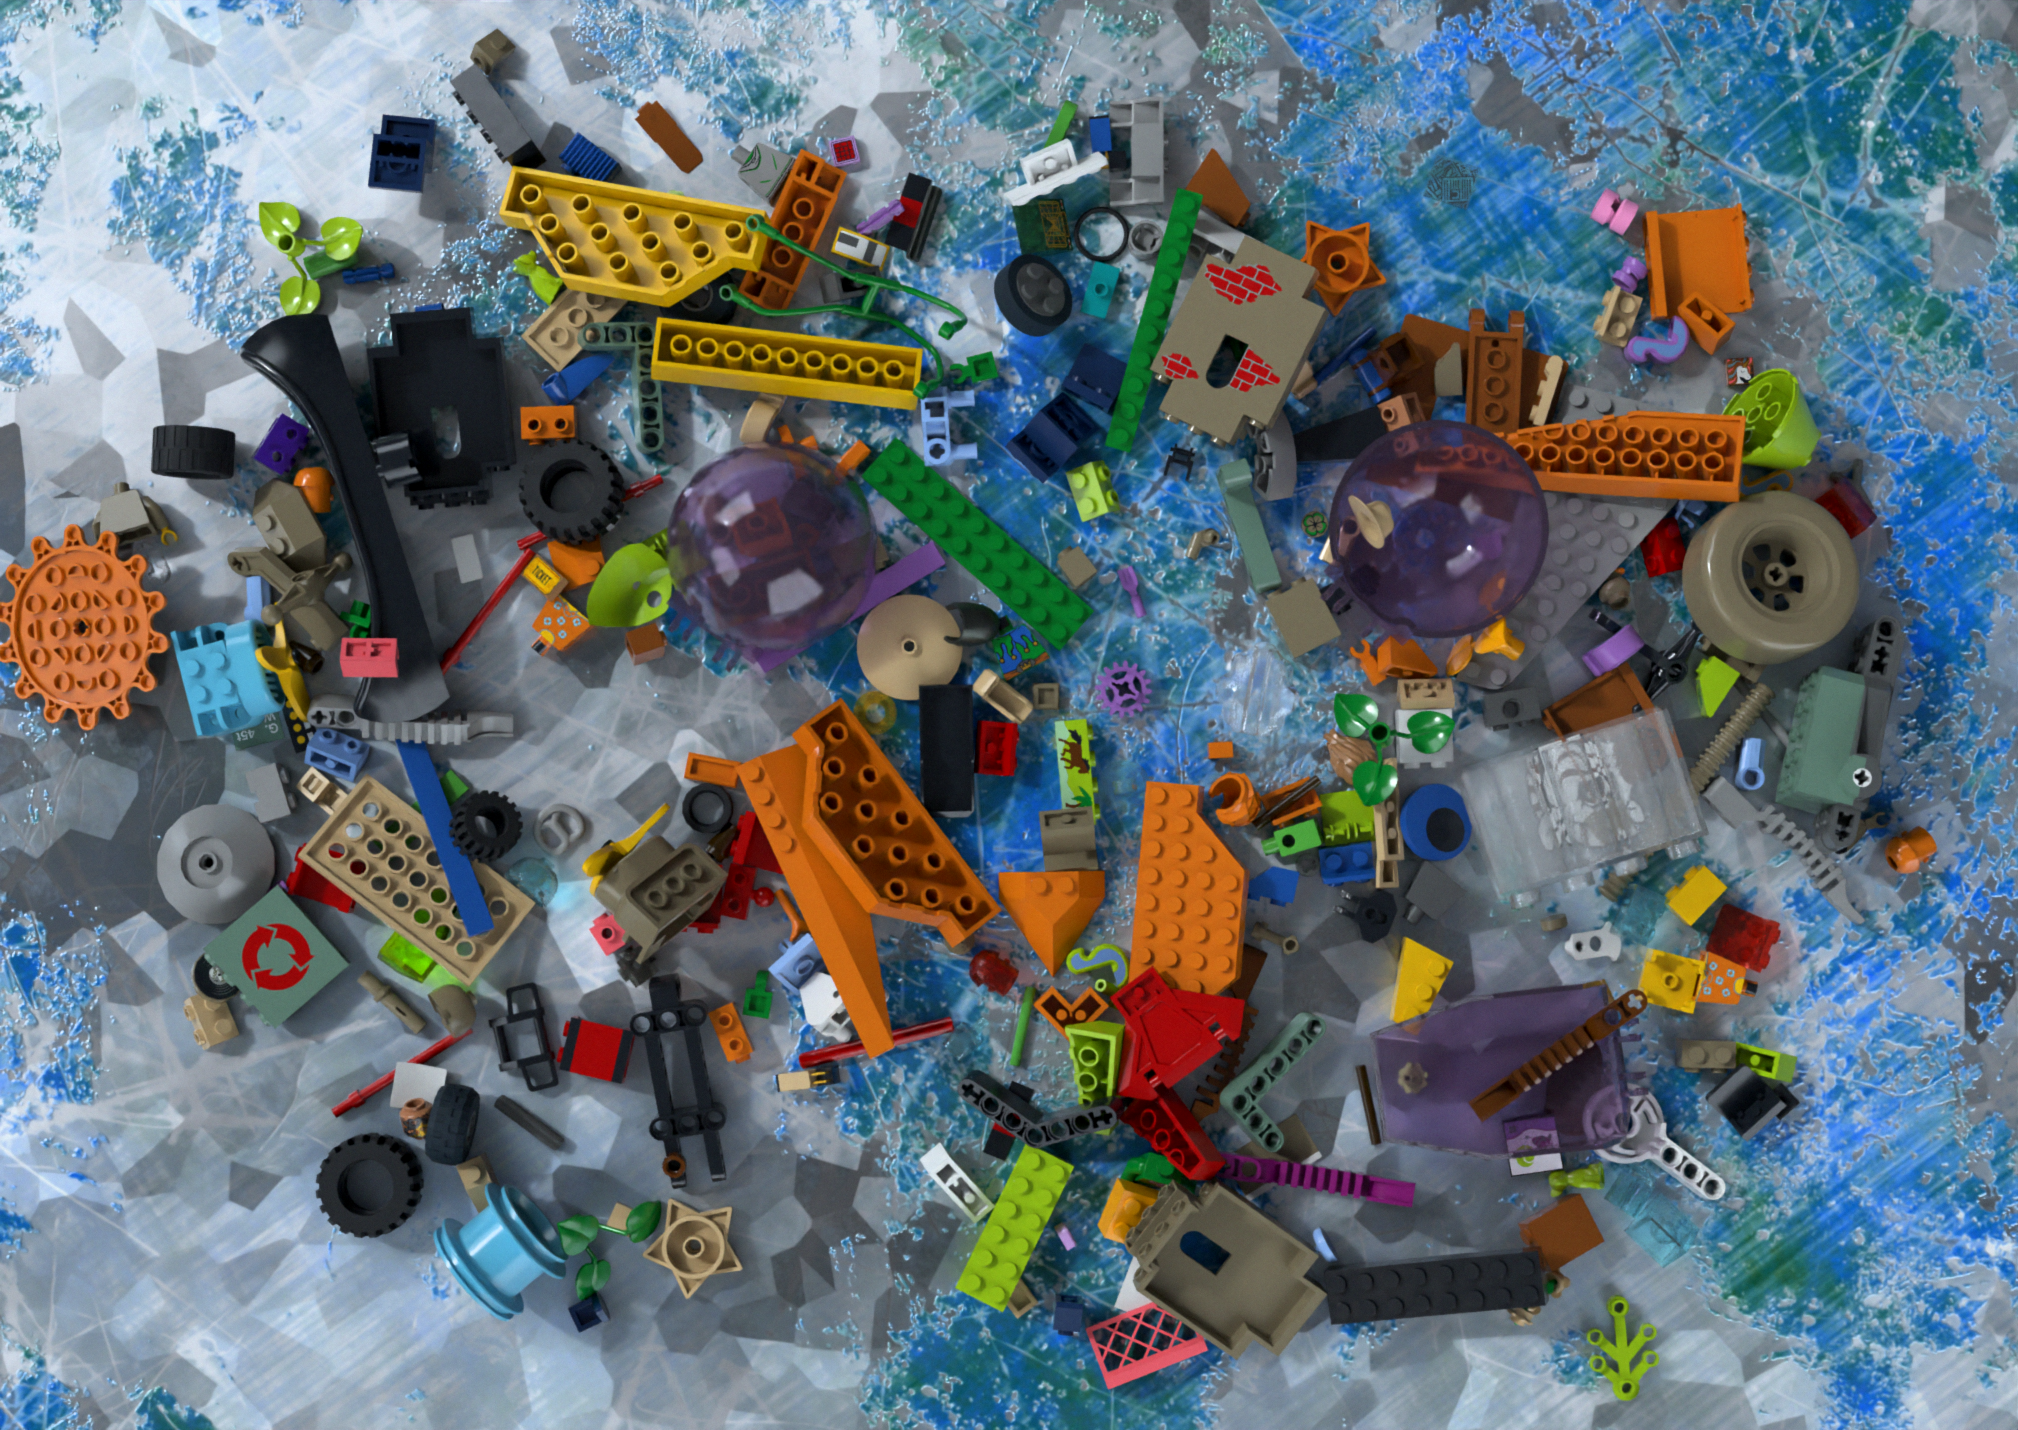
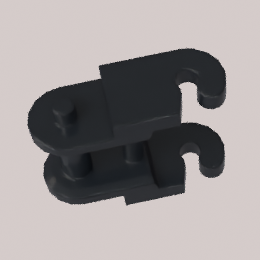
M1175 443L1174 448L1171 447L1170 451H1173L1172 456L1168 455L1163 475L1167 476L1169 466L1173 462L1182 464L1188 468L1185 481L1188 482L1194 462L1190 461L1191 456H1195V453L1192 452V447L1188 451L1177 448ZM1175 454L1188 456L1187 462L1174 459Z

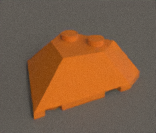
M1105 871L999 872V900L1052 977H1054L1105 898Z

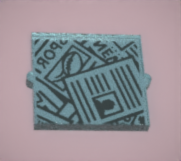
M1437 154L1431 171L1427 173L1428 181L1423 196L1467 210L1472 193L1476 191L1475 184L1481 168Z

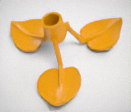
M1510 571L1497 576L1485 588L1481 596L1480 608L1483 610L1488 609L1493 618L1488 622L1477 641L1473 642V636L1467 635L1453 646L1446 663V676L1448 678L1450 675H1455L1466 667L1472 657L1473 649L1478 654L1492 651L1498 654L1500 652L1513 661L1522 654L1525 643L1512 635L1513 631L1506 626L1505 616L1497 615L1495 612V606L1502 602L1507 592Z

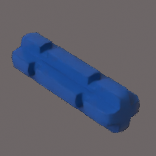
M383 263L381 266L377 264L357 267L356 270L349 268L342 271V276L345 284H353L356 281L381 280V277L385 279L395 277V268L392 263Z

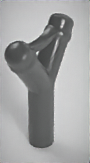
M1854 459L1853 465L1838 473L1833 471L1829 479L1852 490L1864 513H1867L1874 509L1861 486L1863 460ZM1853 468L1852 479L1842 475Z

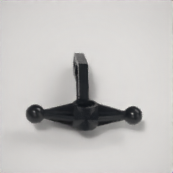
M1595 608L1588 615L1589 618L1613 635L1623 628ZM1693 618L1691 620V629L1669 649L1657 652L1644 643V646L1638 651L1652 661V673L1644 689L1651 702L1670 685L1682 682L1688 674L1687 662L1699 635L1703 634ZM1639 704L1633 706L1632 713L1634 716L1641 718L1645 715Z

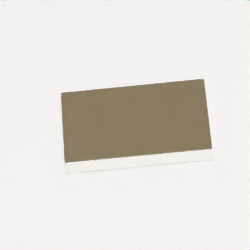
M1297 1114L1276 1125L1284 1135V1144L1278 1151L1269 1152L1250 1141L1233 1152L1263 1158L1271 1157L1279 1161L1281 1159L1293 1163L1296 1161L1305 1165L1307 1163L1311 1164L1322 1157ZM1270 1133L1267 1134L1265 1143L1270 1139ZM1246 1162L1241 1170L1245 1175L1251 1176L1255 1174L1257 1166L1253 1162ZM1236 1180L1249 1201L1277 1185V1183L1273 1182L1270 1184Z

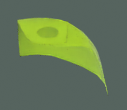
M643 543L626 545L616 551L602 568L589 592L586 609L589 625L607 627L639 626L664 614L669 608L672 591V572L666 560ZM636 581L640 582L637 590L633 588V584ZM658 591L661 594L662 600L659 606L653 608L649 606L647 597L650 592Z

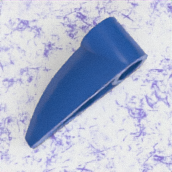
M611 353L582 359L561 372H556L549 376L542 383L541 389L556 406H565L593 382L615 358Z

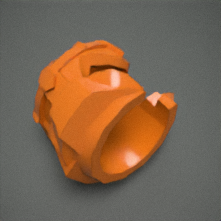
M1228 772L1214 781L1208 790V795L1211 798L1219 796L1221 793L1223 795L1220 809L1217 808L1216 810L1218 819L1223 824H1229L1231 827L1249 825L1261 810V795L1258 791H1255L1245 773Z

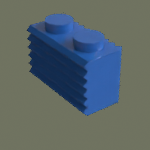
M577 132L559 155V159L563 162L561 167L572 176L577 173L582 178L612 183L622 169L617 161L579 132Z

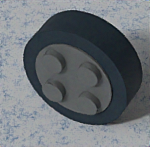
M1033 254L1018 256L1000 270L995 278L994 294L997 305L1006 320L1020 332L1034 337L1045 336L1069 318L1072 311V294L1069 285L1061 272L1048 260Z

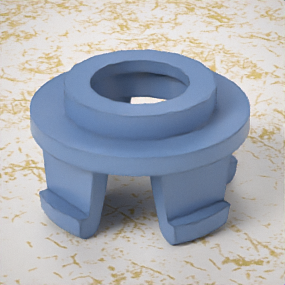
M1680 499L1675 507L1677 512L1675 519L1677 521L1684 520L1689 524L1688 528L1693 530L1695 525L1686 515L1689 513L1704 521L1711 510L1702 500Z

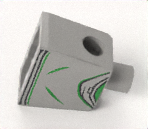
M757 143L751 152L738 145L731 156V159L742 165L738 171L739 178L770 206H772L783 189L796 161L794 157L761 143Z

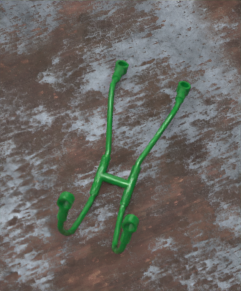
M760 214L751 215L746 219V226L750 231H760L773 240L777 239L803 255L852 279L855 283L869 285L861 307L842 304L783 310L763 309L754 304L753 300L738 292V288L732 283L723 285L720 288L719 294L723 300H732L742 307L751 309L764 316H795L839 311L844 315L880 323H890L925 347L933 355L936 362L937 378L927 382L919 381L914 388L913 395L924 400L929 392L937 389L938 385L943 381L944 368L936 348L902 322L887 316L886 313L871 309L880 288L896 292L903 291L927 300L960 318V320L952 323L945 321L940 327L938 335L946 340H950L954 333L962 330L968 323L966 315L961 310L930 294L900 284L899 281L859 272L852 273L783 236L779 230L767 224ZM754 219L757 221V226L754 225ZM727 288L730 290L731 295H728Z

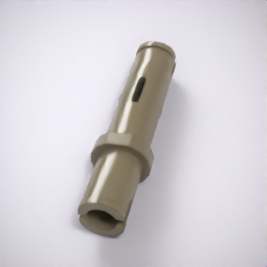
M369 970L365 971L357 980L359 984L374 996V1001L377 1003L380 1001L415 1034H418L426 1026L427 1022L390 990L392 987L389 984H383Z

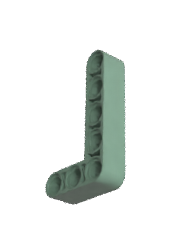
M648 322L589 323L577 335L578 344L584 350H630L635 444L638 451L642 454H653L662 448L664 444L661 380L651 379V365L649 369L642 367L640 357H646L649 359L650 364L652 363L656 327ZM639 330H643L648 334V342H643L639 339ZM586 331L594 332L597 336V342L592 343L588 341ZM612 331H619L623 336V342H616L612 337ZM642 383H648L651 386V395H647L642 391ZM644 409L652 411L653 421H647L643 417ZM646 435L654 438V448L648 447L645 444L644 438Z
M1246 458L1219 466L1216 471V478L1256 594L1282 587L1280 574L1249 486L1252 482V475Z
M1309 1012L1299 1013L1220 1094V1103L1254 1144L1269 1152H1276L1281 1149L1284 1144V1135L1257 1103L1323 1037L1326 1032V1023L1324 1019ZM1312 1021L1311 1029L1307 1030L1309 1022ZM1294 1039V1045L1289 1049V1043ZM1276 1058L1275 1065L1271 1068V1061ZM1257 1077V1083L1252 1087V1081ZM1239 1095L1237 1104L1233 1106L1235 1097ZM1254 1114V1121L1249 1124L1250 1117ZM1270 1133V1139L1265 1143V1138Z

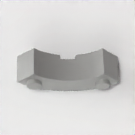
M1283 409L1272 429L1264 426L1263 430L1256 428L1248 423L1250 420L1248 418L1245 428L1249 437L1255 439L1258 454L1254 456L1255 474L1252 488L1266 501L1292 497L1297 482L1296 450L1291 427Z

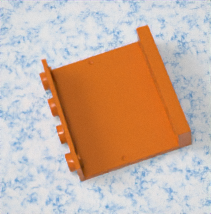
M1737 203L1733 208L1657 214V211H1648L1641 216L1646 268L1649 271L1647 281L1651 321L1671 319L1674 316L1681 318L1678 306L1695 291L1724 314L1743 313L1752 308L1755 301L1754 290L1750 289L1749 278L1752 277V267L1750 262L1747 263L1746 252H1749V239L1744 235L1747 216L1745 210L1742 211L1741 203Z

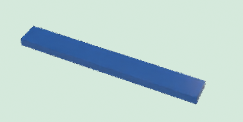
M396 739V747L468 938L493 930L495 927L471 863L468 860V855L462 856L459 853L461 849L458 846L454 847L452 844L455 840L454 837L449 836V831L452 829V827H449V822L453 818L425 742L415 743V740L402 742L401 739Z

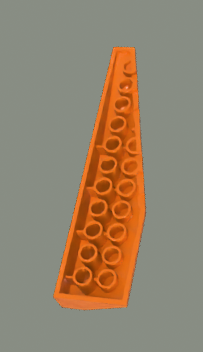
M1637 410L1627 412V415L1614 417V414L1602 416L1603 419L1591 421L1580 419L1576 420V423L1566 425L1556 423L1518 429L1516 433L1504 434V432L1493 433V437L1477 439V436L1468 437L1465 441L1454 443L1452 440L1437 442L1417 448L1414 471L1462 480L1550 491L1737 503L1739 502L1746 416Z
M795 744L758 756L735 767L869 1058L873 1059L894 1049L895 1044L886 1004L885 990L883 988L871 915L864 910L802 827L807 755L799 744Z

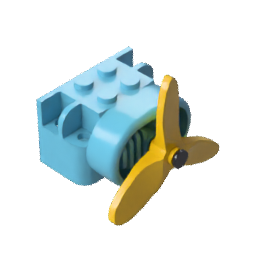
M283 614L282 620L279 624L275 625L276 635L274 644L266 627L258 619H250L236 624L218 622L197 626L195 629L185 632H170L197 736L219 737L258 726L264 721L265 715L283 709L285 695L299 719L305 723L309 722L307 714L311 700L303 676L297 664L301 663L299 651L296 648L291 650L288 644Z

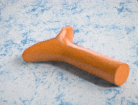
M783 888L776 891L774 895L792 923L790 942L797 940L800 934H811L806 922L799 916Z

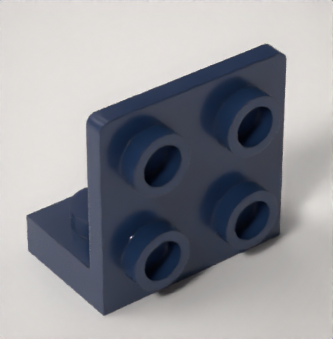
M1085 343L1068 376L1065 377L1061 390L1108 414L1121 389L1128 364Z

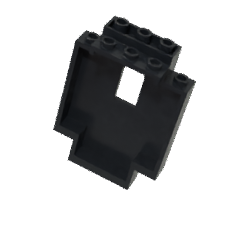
M474 307L390 314L393 346L366 348L376 438L410 429L417 440V443L413 444L417 451H421L426 471V477L423 478L425 480L404 486V496L410 497V506L418 505V510L434 509V504L444 503L445 508L460 507V502L471 501V506L487 504V499L494 498L491 467H494V472L510 470V465L517 464L504 337L477 339ZM457 405L461 449L454 458H444L436 450L431 407Z

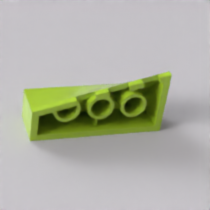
M1093 1021L1065 1026L1066 1036L1069 1037L1070 1059H1073L1075 1070L1074 1081L1079 1092V1104L1108 1096L1121 1098L1120 1095H1116L1126 1025ZM1082 1115L1085 1121L1090 1122L1086 1116ZM1119 1120L1113 1127L1094 1133L1110 1136L1118 1126Z

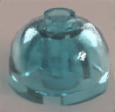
M535 857L521 858L504 874L505 879L513 886L517 885L521 892L536 902L535 905L538 907H547L558 889L557 875L553 871L554 865L544 857L540 860Z

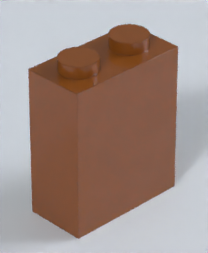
M1580 1193L1568 1194L1518 1223L1521 1230V1239L1526 1245H1529V1247L1542 1246L1545 1272H1553L1605 1242Z

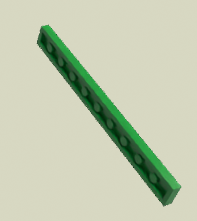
M1177 188L1105 446L1131 452L1153 375L1150 367L1161 347L1204 196L1202 194Z

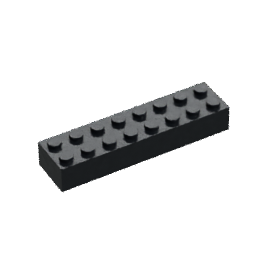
M1542 1246L1329 1266L1324 1271L1331 1325L1546 1306L1549 1301Z

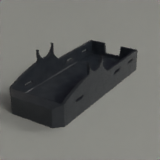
M972 684L919 685L921 804L932 818L969 817L974 812Z

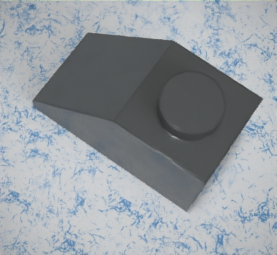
M879 265L848 270L852 273L859 272L881 277ZM838 272L819 278L824 304L866 296L869 285L855 283L852 279ZM880 288L878 293L883 292L884 289Z

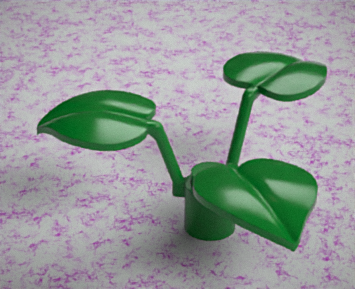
M1338 693L1335 695L1334 715L1340 730L1348 737L1359 738L1367 729L1370 739L1376 745L1378 764L1374 761L1362 762L1354 770L1352 778L1356 793L1363 805L1367 807L1385 801L1397 786V771L1392 765H1383L1382 749L1391 745L1394 736L1405 739L1412 738V745L1418 752L1433 754L1440 751L1446 745L1455 728V721L1449 716L1435 711H1421L1408 719L1407 727L1410 731L1409 734L1398 732L1395 729L1391 730L1386 723L1376 722L1379 715L1378 706L1370 697L1362 694Z
M659 1200L647 1201L636 1206L627 1217L626 1230L600 1224L593 1215L575 1214L571 1218L557 1223L562 1250L570 1256L586 1250L591 1258V1263L581 1266L576 1275L575 1291L580 1300L588 1299L594 1293L600 1291L609 1280L611 1274L609 1262L604 1259L597 1261V1257L588 1246V1243L593 1242L597 1237L598 1228L623 1236L629 1235L630 1241L633 1243L642 1242L652 1235L659 1224L662 1210Z

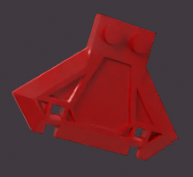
M1154 965L1110 997L1111 1001L1126 1019L1116 1095L1152 1101L1159 1096L1155 1088L1160 1084L1164 1083L1169 1089L1221 1051L1224 1047L1220 1040L1228 1035L1232 1042L1236 1040L1241 1034L1245 1000L1170 988ZM1217 1021L1221 1027L1212 1032L1209 1026ZM1153 1069L1156 1075L1148 1079L1145 1073Z

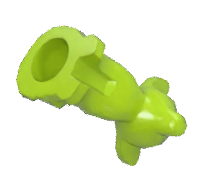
M531 250L528 254L514 259L513 262L516 267L512 271L528 276L534 292L550 307L556 300L564 282L560 277L552 276L546 268L537 265V253Z
M1599 1161L1596 1164H1589L1588 1168L1576 1169L1569 1173L1564 1170L1551 1171L1548 1177L1552 1188L1551 1196H1559L1568 1186L1577 1188L1591 1187V1189L1597 1190L1604 1189L1603 1163Z

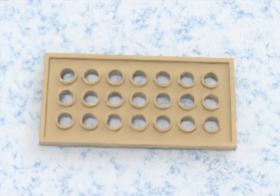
M366 773L302 849L298 857L463 984L470 987L535 906L536 902L485 863H478L477 858L473 862L470 861L478 885L484 889L483 898L495 928L486 935H476L468 938L462 919H457L452 914L456 903L441 864L431 866L427 862V856L431 853H436L423 816ZM368 804H373L378 808L379 812L375 817H367L363 813V808ZM390 820L396 821L400 826L399 831L394 834L388 833L384 828L385 823ZM358 825L362 830L361 835L356 838L349 837L346 833L348 826ZM409 837H417L421 841V846L416 850H411L406 846L405 841ZM371 841H378L382 844L383 850L378 854H372L368 851L367 845ZM340 845L345 853L340 858H333L329 854L330 847ZM393 857H399L403 860L404 867L400 870H393L389 867V860ZM360 861L366 866L365 872L360 875L352 873L350 866L353 862ZM415 873H420L425 877V883L420 887L413 886L410 882V877ZM375 878L385 879L387 882L386 889L383 891L373 889L371 883ZM434 890H443L447 896L446 900L442 903L434 902L431 898V893ZM397 894H404L409 902L405 907H397L393 903V897ZM493 902H502L505 905L506 911L501 915L492 913L490 905ZM419 910H425L428 912L430 919L427 923L420 924L414 919V914ZM441 926L449 928L451 931L450 938L447 940L437 938L435 934L437 928ZM460 943L471 945L472 953L469 956L459 955L457 946Z

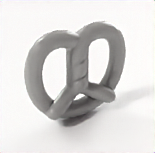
M560 803L543 809L533 823V836L537 845L546 854L552 856L564 853L570 843L579 840L586 830L585 820L582 815L573 807ZM561 812H565L575 819L578 825L575 833L570 834L558 821ZM553 813L551 820L544 821L547 816ZM551 828L561 839V845L556 848L550 847L544 841L541 829Z

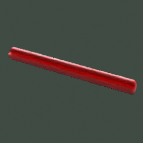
M945 1017L893 1030L894 1044L898 1046L954 1031V1024L951 1017ZM861 1039L801 1053L799 1054V1063L803 1069L866 1054L867 1052Z

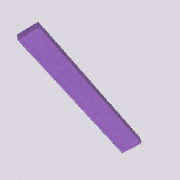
M931 541L751 650L766 674L875 608L883 601L890 599L946 565Z

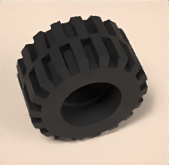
M483 790L479 794L477 792L472 794L452 814L453 818L449 822V827H452L449 831V836L454 837L455 840L452 844L454 847L458 846L461 849L459 853L462 856L465 854L469 855L468 860L472 862L477 858L478 863H485L487 860L491 863L495 862L498 858H502L518 843L517 840L522 835L520 830L523 828V822L519 821L522 815L520 811H515L514 808L517 805L514 802L510 804L507 801L509 797L506 795L500 797L497 791H492L489 794L488 790ZM475 816L485 817L493 823L496 829V838L487 837L478 830Z

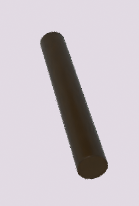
M1315 774L1255 819L1252 824L1257 830H1260L1322 782Z
M1365 1064L1355 1066L1371 1145L1381 1144L1382 1141Z

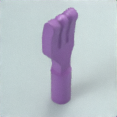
M1129 566L1118 570L1117 574L1123 589L1130 593V600L1137 619L1146 616L1147 613L1143 602L1136 591L1138 580L1133 567Z

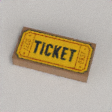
M538 554L520 573L551 602L569 583Z

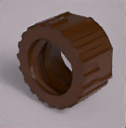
M678 1152L667 1154L662 1164L663 1172L671 1178L682 1176L687 1167L685 1156ZM671 1160H676L681 1164V1167L678 1170H673L669 1168L668 1163Z

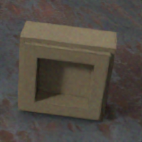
M1033 683V710H1059L1060 683Z

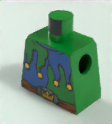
M1007 615L999 618L1000 627L998 633L1000 636L993 639L991 643L1005 682L1050 659L1049 654L1024 623L1014 628Z

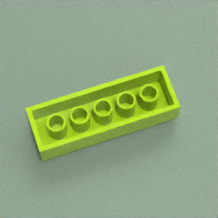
M1025 1144L955 1287L956 1289L1001 1312L1005 1310L1075 1164L1041 1147L1033 1148Z

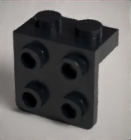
M1745 1063L1738 1065L1705 1097L1706 1101L1725 1117L1747 1142L1787 1106L1776 1092Z

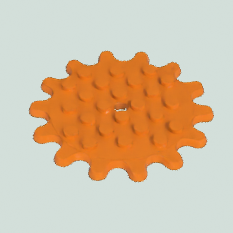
M70 524L64 530L62 546L57 549L45 537L36 536L31 542V550L34 554L33 565L29 569H25L18 564H11L6 569V578L15 588V597L11 602H0V622L6 623L11 631L9 640L0 645V661L3 663L16 662L20 666L21 677L15 684V694L20 699H27L36 692L42 694L45 699L43 714L49 723H57L63 718L65 711L71 708L78 716L79 726L83 730L89 731L97 726L99 711L103 706L108 707L117 719H125L132 712L129 700L131 688L135 686L144 692H150L158 684V679L150 670L148 662L152 653H163L171 645L168 636L157 632L153 621L155 614L166 607L167 597L159 591L146 592L142 581L145 572L149 568L148 559L143 555L137 554L123 562L118 554L120 540L113 531L107 530L102 532L98 542L90 546L85 539L84 530L77 524ZM81 621H84L85 625L88 626L84 634L79 630Z

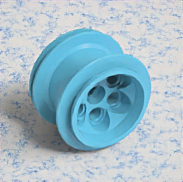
M487 1183L485 1185V1196L489 1205L466 1225L452 1218L444 1219L442 1227L434 1231L433 1238L444 1263L464 1290L489 1314L501 1321L507 1322L513 1318L514 1314L520 1315L523 1313L524 1302L520 1291L543 1272L556 1279L565 1278L566 1267L564 1262L568 1259V1255L562 1250L560 1235L555 1227L526 1194L511 1184H505L501 1187L495 1183Z

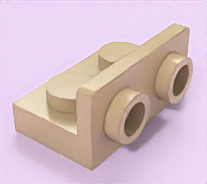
M1615 285L1611 291H1606L1601 305L1605 306L1602 316L1597 315L1592 329L1596 331L1594 339L1624 349L1643 298L1622 291L1620 286Z
M1451 678L1398 680L1397 702H1400L1401 710L1454 708L1455 697Z

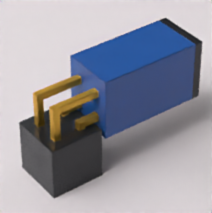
M1109 115L1089 117L1092 154L1100 152L1108 160V164L1101 169H1109V172L1126 171L1125 151L1112 152Z

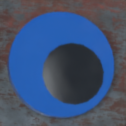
M1429 784L1415 789L1406 798L1401 809L1400 827L1406 844L1416 855L1428 861H1444L1456 857L1468 844L1472 831V818L1467 803L1456 790L1443 784Z

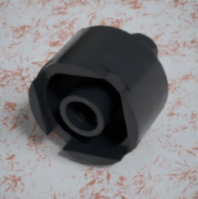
M410 429L371 440L373 451L378 455L380 461L376 463L378 475L380 478H385L389 490L425 480L423 478L426 477L421 451H417L413 444L417 443V440Z

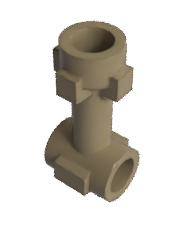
M1256 921L1250 934L1255 937V940L1261 942L1262 939H1266L1281 946L1283 953L1287 955L1299 951L1301 946L1298 944L1297 937L1293 935L1284 937L1267 929L1268 923Z

